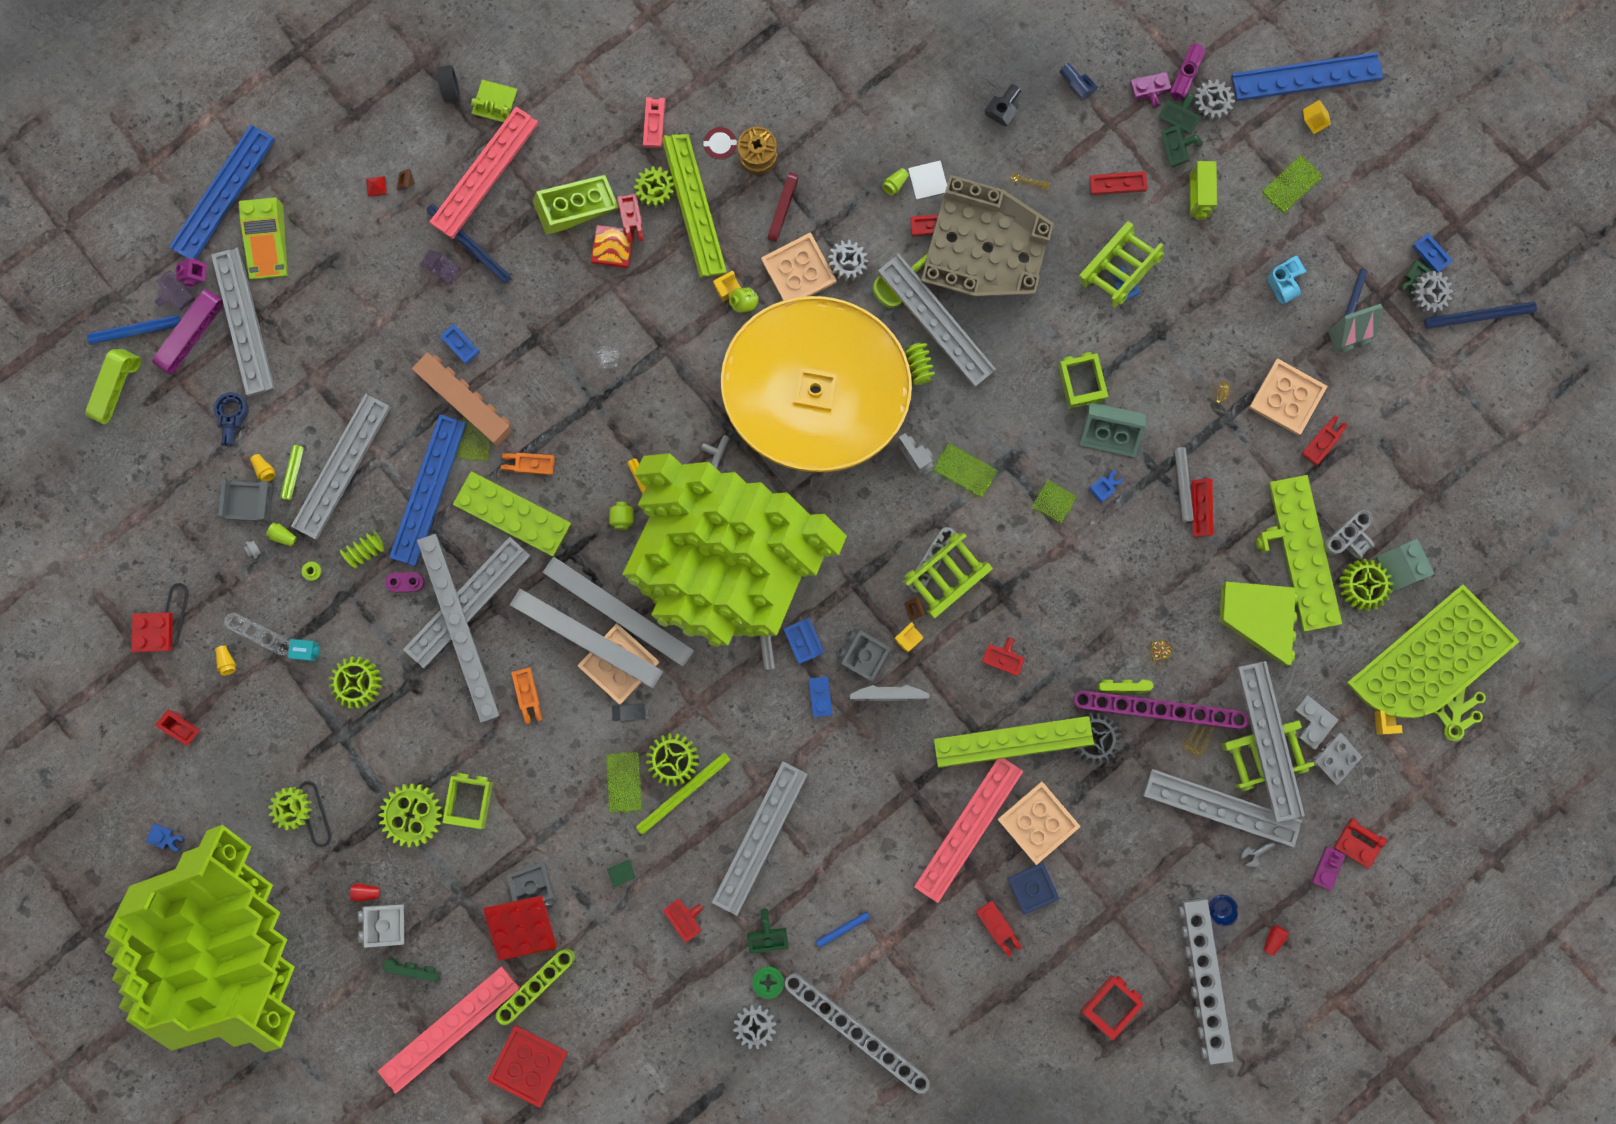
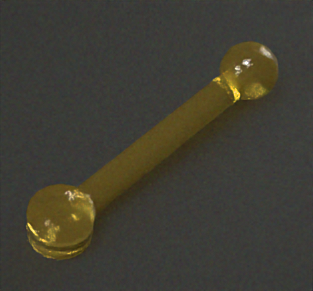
M1013 173L1011 176L1013 181L1022 180L1041 185L1043 188L1049 187L1048 181L1041 182L1021 177L1018 173Z

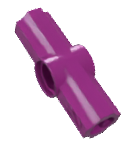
M1190 45L1169 93L1173 99L1178 101L1185 100L1206 51L1202 45ZM1184 70L1190 71L1191 74L1185 73Z

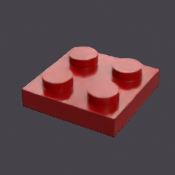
M173 613L132 614V652L172 651Z

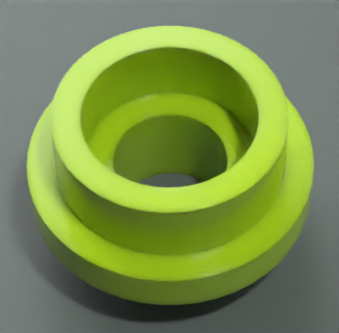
M307 562L302 567V575L306 580H317L321 575V567L316 562ZM310 568L314 569V572L312 574L308 573V570Z

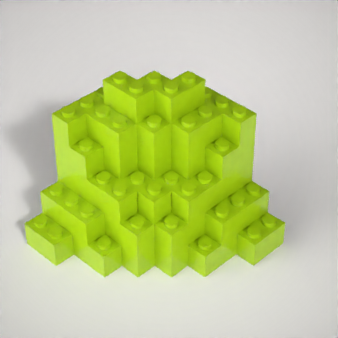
M670 453L643 456L635 476L643 485L647 486L638 506L650 517L622 575L628 579L630 584L637 586L642 594L649 596L656 606L651 615L657 619L660 625H676L683 630L685 635L690 637L694 635L704 636L709 640V644L715 647L728 646L732 636H777L801 577L817 575L824 556L839 555L847 535L825 514L810 515L787 492L772 493L761 482L746 483L736 472L720 473L710 462L682 465Z
M223 825L207 830L199 847L182 854L176 869L129 886L105 934V937L110 940L105 953L114 958L112 965L117 970L112 980L121 986L119 993L124 998L119 1008L128 1013L126 1021L171 1051L220 1037L233 1047L252 1043L263 1052L276 1050L282 1047L295 1011L281 1002L295 967L281 957L288 939L274 930L280 912L266 902L273 885L245 864L251 846Z

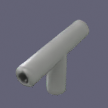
M726 435L722 437L718 448L705 443L701 446L702 451L714 455L711 464L716 469L730 440Z

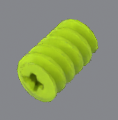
M917 343L905 348L907 350L905 355L909 357L907 361L911 364L909 366L910 371H913L911 377L915 378L913 380L914 385L929 383L933 381L930 377L935 375V372H929L933 365H927L931 358L925 357L929 350H923L927 343Z
M372 530L374 536L366 533L367 540L360 537V544L353 541L354 548L347 545L346 553L340 549V553L345 561L353 568H358V563L363 565L365 563L364 558L371 560V554L377 556V550L384 552L383 542L375 530Z

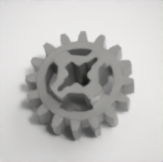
M1217 79L1215 83L1208 80L1207 85L1202 83L1200 88H1197L1196 95L1193 98L1196 102L1193 106L1199 108L1197 114L1203 113V119L1209 116L1210 121H1212L1213 117H1216L1218 121L1221 115L1225 118L1228 112H1231L1232 106L1235 103V100L1232 99L1234 93H1229L1231 87H1224L1226 82L1219 84Z
M842 240L839 245L835 243L833 249H830L827 261L830 262L828 268L834 269L832 274H839L838 279L843 276L845 281L849 277L854 281L856 276L860 278L867 269L868 260L865 259L867 253H862L863 247L858 248L857 242L852 245L850 240L846 244Z
M1435 271L1426 272L1421 277H1417L1418 283L1412 285L1416 289L1411 292V294L1416 296L1412 300L1418 301L1416 307H1423L1422 311H1429V313L1442 311L1443 307H1447L1448 303L1446 301L1452 300L1449 293L1453 292V290L1449 289L1452 283L1446 282L1448 277H1442V272L1436 273Z
M751 1004L750 1010L744 1007V1014L740 1012L737 1014L740 1020H734L738 1027H735L733 1030L734 1032H739L736 1039H743L741 1045L746 1044V1042L749 1043V1049L752 1048V1045H756V1048L759 1049L761 1043L766 1047V1040H773L770 1034H776V1030L772 1027L777 1023L771 1021L774 1014L768 1015L769 1009L761 1010L762 1006L760 1004L758 1009H755L753 1004ZM750 1014L748 1023L742 1024L744 1018ZM757 1014L762 1015L766 1020L762 1021L758 1018ZM753 1020H755L757 1025H760V1027H758L757 1035L754 1029L750 1028L753 1024ZM768 1029L767 1034L760 1038L761 1032ZM744 1033H749L753 1040L746 1037Z

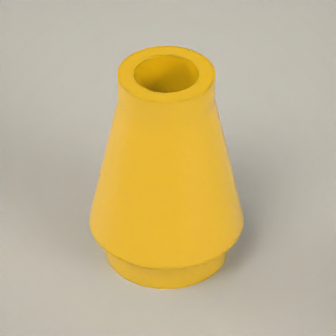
M260 454L250 458L258 480L269 482L275 477V469Z
M219 646L215 648L217 671L220 672V675L226 676L234 673L237 665L227 647Z

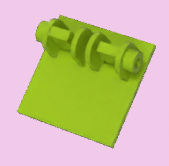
M482 80L476 99L473 98L471 105L474 106L471 114L505 122L510 115L517 88Z

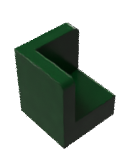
M631 859L607 868L613 887L636 878L631 866Z

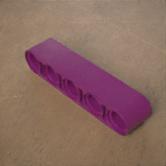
M207 289L202 291L155 354L152 363L167 374L175 372L221 310L223 300Z

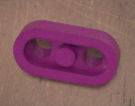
M416 572L391 573L385 579L386 588L394 593L418 592L425 585L423 576ZM415 578L416 584L411 585V580ZM397 579V584L393 586L392 580Z

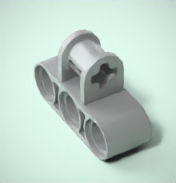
M1362 510L1352 515L1324 542L1326 554L1334 556L1347 549L1355 558L1361 560L1363 554L1375 546L1373 541L1364 533L1373 521L1371 513ZM1358 516L1363 517L1364 525L1359 523ZM1345 529L1351 532L1350 538L1345 535ZM1331 542L1337 544V550L1331 548Z

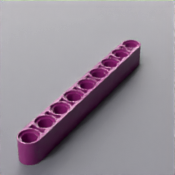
M1080 691L1072 698L1074 707L1080 710L1228 729H1241L1246 727L1249 722L1247 714L1238 710L1089 691ZM1079 695L1086 697L1087 702L1085 705H1080L1077 702ZM1100 697L1106 701L1104 708H1100L1097 705V699ZM1118 700H1122L1125 703L1124 710H1119L1116 707ZM1138 702L1145 706L1143 713H1139L1136 710ZM1157 705H1161L1164 708V714L1161 716L1155 711ZM1177 707L1183 710L1182 718H1178L1175 715ZM1196 710H1200L1203 714V718L1200 721L1194 716ZM1216 712L1222 715L1221 723L1216 722L1214 719ZM1235 715L1241 717L1242 723L1240 725L1234 723Z

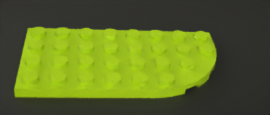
M1461 585L1346 684L1367 705L1376 711L1384 710L1385 715L1396 718H1419L1432 714L1449 703L1520 641L1464 585Z

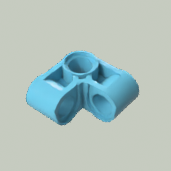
M1298 256L1292 257L1274 268L1267 277L1268 283L1281 304H1285L1301 295L1300 288L1294 281V278L1307 271ZM1275 274H1279L1282 280L1278 279Z

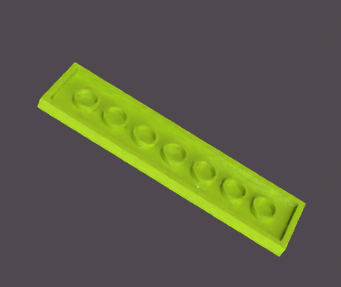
M1308 475L1268 483L1278 528L1285 529L1286 536L1281 538L1291 584L1293 588H1296L1295 593L1298 594L1296 606L1302 632L1341 625L1342 620Z

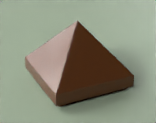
M410 169L399 173L396 188L398 191L415 184Z
M919 597L905 602L910 621L925 615L924 606Z

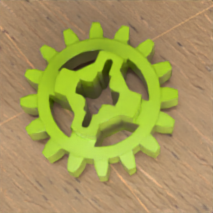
M652 166L651 171L645 168V174L639 173L640 179H635L637 185L634 186V189L637 191V198H641L642 204L647 202L648 207L654 204L655 208H657L658 203L665 206V200L671 201L669 195L674 196L672 189L675 188V185L672 183L673 178L669 176L668 171L663 173L662 167H659L657 171ZM662 179L665 180L667 186H665V184L662 183ZM642 188H644V190L648 191V192H647L648 195H645V194H644Z
M296 787L282 788V792L275 793L277 798L270 799L273 805L268 806V808L273 809V812L269 816L275 817L272 821L273 823L279 822L278 828L285 827V830L298 829L299 825H305L304 819H310L307 812L312 811L311 808H308L312 801H306L308 794H302V789L296 790ZM293 817H297L296 820L290 822V820H292Z

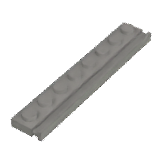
M237 247L233 250L211 254L246 395L250 397L267 392L268 390H275L240 249Z
M897 254L878 270L877 273L973 387H976L996 370L900 254Z
M367 394L364 395L291 527L318 540L391 409L389 405Z
M511 537L500 546L457 592L467 623L530 557ZM441 610L403 649L422 668H425L452 640Z
M1267 662L1237 667L1275 822L1303 817L1305 814Z
M782 761L712 901L713 904L736 916L738 915L808 775L807 773Z
M1151 769L1143 793L1144 797L1290 847H1295L1300 830L1299 827L1302 823L1301 819L1294 818L1275 822L1271 809Z

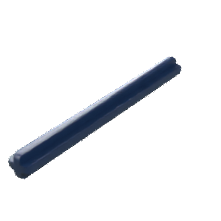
M430 204L426 210L433 217L439 208L435 204ZM461 229L458 231L455 238L502 283L506 284L511 279V276Z
M1535 302L1428 317L1424 320L1425 328L1429 329L1528 314L1537 311V306Z

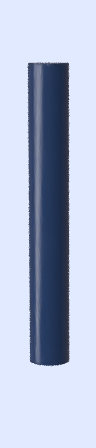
M1360 269L1345 316L1355 311L1368 272L1366 269Z

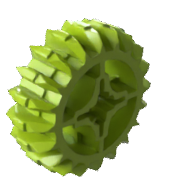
M1363 559L1361 562L1357 560L1354 561V565L1349 564L1347 566L1348 570H1343L1345 576L1340 577V580L1344 583L1340 584L1339 588H1344L1345 590L1341 592V595H1347L1345 602L1352 601L1350 607L1357 605L1358 610L1363 608L1365 611H1370L1371 608L1376 610L1378 605L1383 606L1385 604L1384 600L1390 599L1387 594L1392 593V590L1388 587L1392 586L1393 583L1388 582L1391 575H1385L1387 569H1380L1382 563L1375 565L1374 560L1369 562L1367 559ZM1361 570L1359 581L1353 583L1355 574ZM1371 573L1376 576L1377 580L1372 578ZM1366 582V583H1368V585H1373V586H1370V587L1366 588V587H1364V585H1360V584ZM1379 588L1377 596L1371 600L1373 590ZM1354 589L1360 592L1362 598L1355 593Z
M350 657V662L347 659H343L344 665L337 663L336 665L339 670L333 669L332 673L335 674V677H329V680L334 681V684H329V688L335 689L331 692V695H337L335 701H341L342 706L348 704V708L351 709L354 705L357 709H360L361 703L365 707L368 706L367 700L374 702L375 700L372 695L379 696V693L375 690L376 688H382L381 685L377 684V682L382 681V678L376 677L380 673V670H374L376 665L370 664L369 659L363 661V657H358L357 660L355 657ZM354 667H361L364 669L362 673L359 672L356 675L350 673L348 670ZM344 676L346 679V684L342 689V679ZM369 676V687L367 689L365 681ZM353 679H357L358 686H353ZM355 690L362 694V696L353 699L347 696Z
M669 733L668 740L662 735V743L654 740L657 747H649V749L654 751L653 754L647 753L648 757H652V761L648 760L646 764H653V767L649 768L648 771H656L652 776L654 779L661 776L658 780L659 783L666 779V786L670 785L671 780H673V785L677 786L678 779L681 784H684V776L688 780L691 779V776L688 774L689 771L693 774L696 773L694 769H691L692 765H699V763L693 762V759H698L699 755L692 754L697 751V748L690 749L689 747L693 742L689 741L685 744L687 740L685 736L680 741V734H676L675 739H673L672 734ZM669 744H679L685 751L674 753ZM664 747L666 757L657 763L658 753ZM670 754H672V756L674 757L681 756L677 758L678 760L676 761L677 763L675 765H673V763L664 764L665 762H668V759H670ZM688 756V765L681 772L680 761ZM670 766L675 771L676 776H668L660 769Z

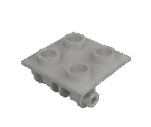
M1342 733L1336 736L1333 735L1328 744L1324 745L1326 749L1322 748V753L1313 758L1314 765L1318 768L1320 767L1336 786L1339 785L1362 758Z

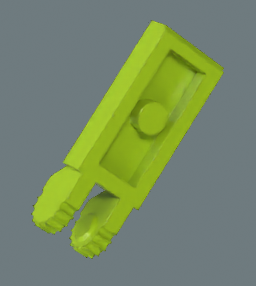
M1144 679L1139 683H1133V680H1122L1121 683H1114L1113 680H1102V683L1096 686V692L1105 694H1143L1150 692L1154 685L1152 681Z

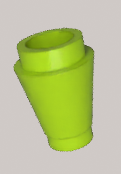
M901 168L885 179L882 185L884 191L891 196L897 194L909 176L908 172Z
M273 522L266 533L269 540L290 547L293 546L297 539L280 523L276 524Z

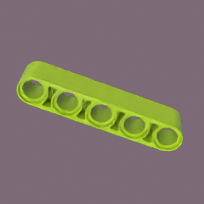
M563 949L549 960L499 1008L496 1013L497 1021L500 1024L507 1025L515 1020L575 961L574 952L570 949ZM562 953H566L569 956V963L565 964L561 961L560 956ZM548 967L553 968L555 971V976L552 978L546 974ZM533 981L540 984L541 988L539 991L532 989L531 984ZM519 995L526 999V1003L523 1006L517 1002ZM506 1009L510 1011V1019H505L503 1017V1010Z

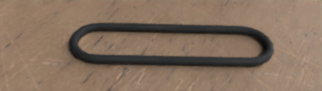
M176 583L170 588L165 612L169 610L173 589L176 586H183L185 588V597L176 640L172 648L177 645L188 598V588L183 583Z
M305 781L299 786V789H302L306 784H311L314 787L328 833L326 843L319 844L316 842L310 820L306 819L313 843L316 846L324 847L331 841V832L316 784L311 781Z

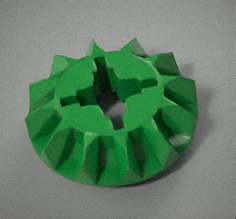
M770 966L760 968L753 977V989L761 998H775L783 990V975L776 968ZM768 974L771 981L777 982L771 984L769 991H767L766 984L760 983L766 980Z

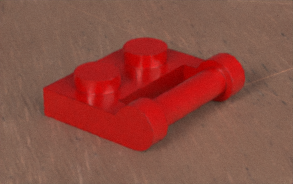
M1351 818L1333 848L1346 854L1347 857L1365 868L1370 869L1387 839L1374 834L1358 824L1357 820ZM1352 830L1375 843L1373 847L1352 836Z

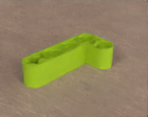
M113 349L107 353L85 411L87 417L104 425L109 422L127 374L136 372L142 362L141 357L125 349Z

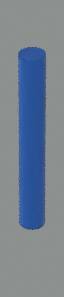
M867 911L816 941L818 947L821 948L870 919Z

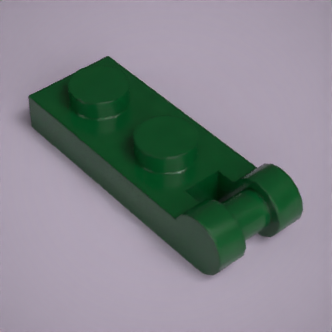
M395 958L385 961L382 965L385 972L433 982L440 980L441 972L436 971L435 967L424 966V968H419L416 963L405 962L404 965L400 964Z

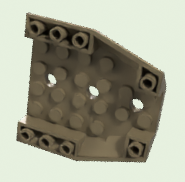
M950 175L921 281L975 297L1035 294L1040 278L1039 272L1046 245L1050 240L1054 223L1005 190ZM953 234L956 236V241L949 242L946 236ZM989 244L992 247V252L986 253L982 246ZM1021 254L1026 255L1028 262H1020L1018 256Z

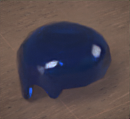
M1216 895L1208 903L1210 917L1217 925L1224 927L1233 925L1239 917L1238 905L1229 895Z

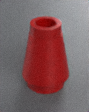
M361 883L351 885L350 901H355L356 903L379 899L380 887Z
M1274 925L1273 928H1270L1263 950L1274 956L1287 941L1289 932L1278 925Z

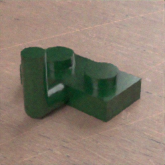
M1189 93L1181 106L1167 100L1159 118L1175 126L1180 125L1181 129L1192 134L1201 116L1188 110L1194 98L1193 94Z
M1180 125L1161 131L1172 168L1190 161L1186 146L1193 143L1198 147L1203 145V141L1197 135L1184 139Z
M763 908L761 910L762 931L747 933L749 954L789 949L786 928L770 930L768 909Z

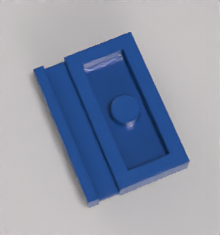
M809 618L784 628L798 664L824 654Z

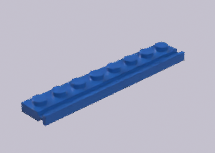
M1376 52L1233 73L1231 79L1233 80L1235 100L1237 102L1380 81L1383 78L1380 60H1378L1379 54Z
M252 124L249 126L169 248L185 258H198L275 142L274 137L254 127Z
M439 415L389 558L417 567L422 554L417 540L425 538L429 534L467 426L466 422Z

